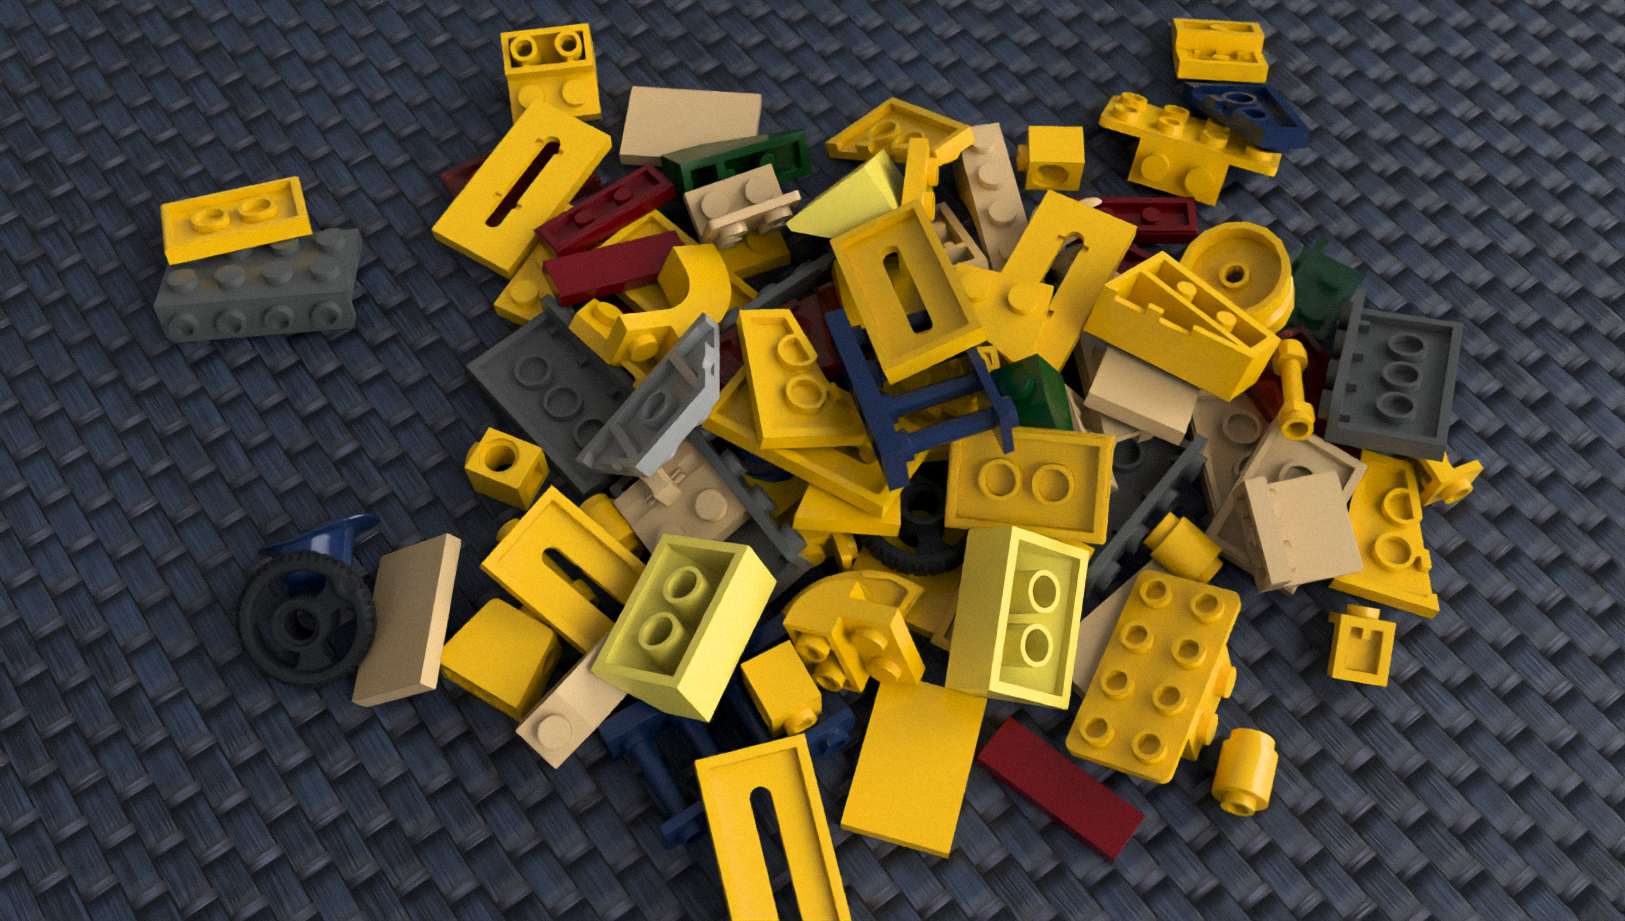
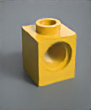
M1028 126L1026 144H1018L1016 155L1017 172H1024L1025 190L1079 191L1085 164L1083 127Z
M490 427L481 441L475 442L469 449L464 467L474 491L526 512L550 473L541 447ZM512 464V466L505 471L495 472V470L502 465Z
M790 639L741 664L743 684L773 738L786 732L789 736L797 735L810 728L817 721L816 716L822 714L821 693Z

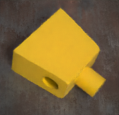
M494 598L483 606L443 646L439 670L446 679L520 722L523 716L540 700L560 659L563 648L556 632L549 628L544 621L525 605L518 610L499 598Z

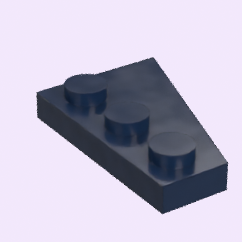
M1185 82L1183 100L1263 150L1271 153H1287L1290 151V148L1307 149L1310 129L1272 84Z

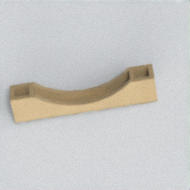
M999 123L971 126L976 142L963 150L960 156L951 162L960 199L965 203L972 216L983 253L988 260L989 270L1001 273L1026 230L1028 221Z

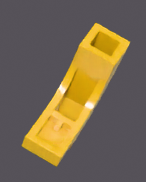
M714 243L672 247L657 277L671 308L619 315L603 347L611 363L630 360L641 362L653 357L659 363L702 312L719 325L730 305L731 282L726 265Z

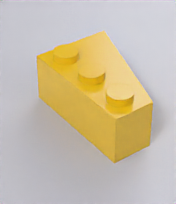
M1164 251L1157 253L1105 283L1083 328L1084 331L1227 402L1257 382L1281 340Z

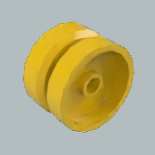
M1225 222L1207 229L1188 245L1179 262L1274 334L1286 325L1294 309L1295 288L1291 275L1290 258L1282 240L1266 227L1250 222Z

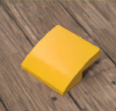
M1173 18L1172 50L1177 78L1265 83L1268 64L1262 54L1265 37L1258 23Z

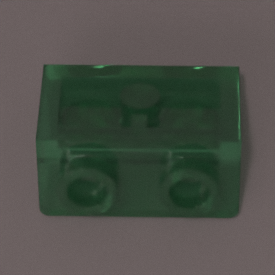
M1324 235L1320 236L1312 249L1304 246L1291 266V271L1295 273L1293 276L1295 288L1294 309L1286 325L1280 330L1319 351L1340 319L1343 301L1351 302L1355 296L1356 288L1361 287L1366 275L1325 255L1324 252L1330 238Z

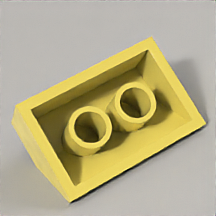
M883 148L814 198L788 220L786 225L793 232L833 239L900 207L904 177Z
M1015 526L969 529L945 688L984 698L1068 710L1089 551Z
M663 534L590 671L602 680L664 713L709 722L777 581L749 545Z

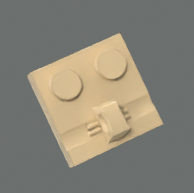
M688 436L678 445L674 457L667 464L660 466L650 478L639 477L632 486L613 501V504L628 521L631 528L651 554H653L663 534L723 542L752 517Z

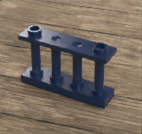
M844 308L824 314L832 351L889 491L911 485L906 463L915 460L914 454L991 429L1003 453L1014 452L1012 428L1019 427L1016 408L1009 395L1001 397L976 346L933 365L936 366L958 359L965 374L891 397L889 392L880 395L878 389L883 388V382L888 380L880 362H876L875 358L865 360L864 355L869 354L868 349L873 347L866 328L862 329L860 325L851 327ZM927 309L906 315L914 333L929 330L933 326ZM973 393L982 410L907 433L905 429L896 431L894 428V424L899 423L898 417Z
M783 613L778 614L753 630L720 698L728 700L757 745L779 740V737H772L748 691L744 687L741 664L789 639L795 648L783 625L786 618ZM639 699L603 721L597 728L603 743L614 760L624 754L635 758L671 816V819L658 826L669 850L680 843L683 847H688L709 833L702 799L690 806L651 743L654 740V735L672 725L682 729L700 759L723 754L703 721L664 713ZM822 706V714L816 716L817 721L811 726L809 731L804 733L811 759L820 753L824 757L830 756L842 749L850 741L851 737L849 735L853 733L854 714L848 706L831 717ZM756 787L752 790L750 798H752L765 788Z

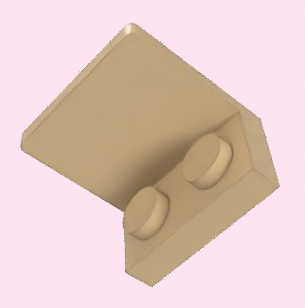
M771 163L686 192L683 195L700 244L714 243L718 251L726 250L742 243L741 236L756 230L759 231L760 236H765L785 228V221L793 217L792 213L801 201L798 190L783 195Z
M1331 470L1268 484L1266 476L1243 480L1232 492L1258 593L1355 574L1363 570L1362 559L1336 471Z

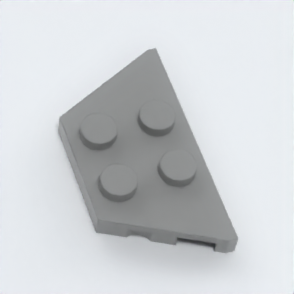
M702 312L575 458L576 461L594 473L650 478L660 466L667 464L674 457L678 445L694 427L701 425L709 417L713 405L720 399V326Z

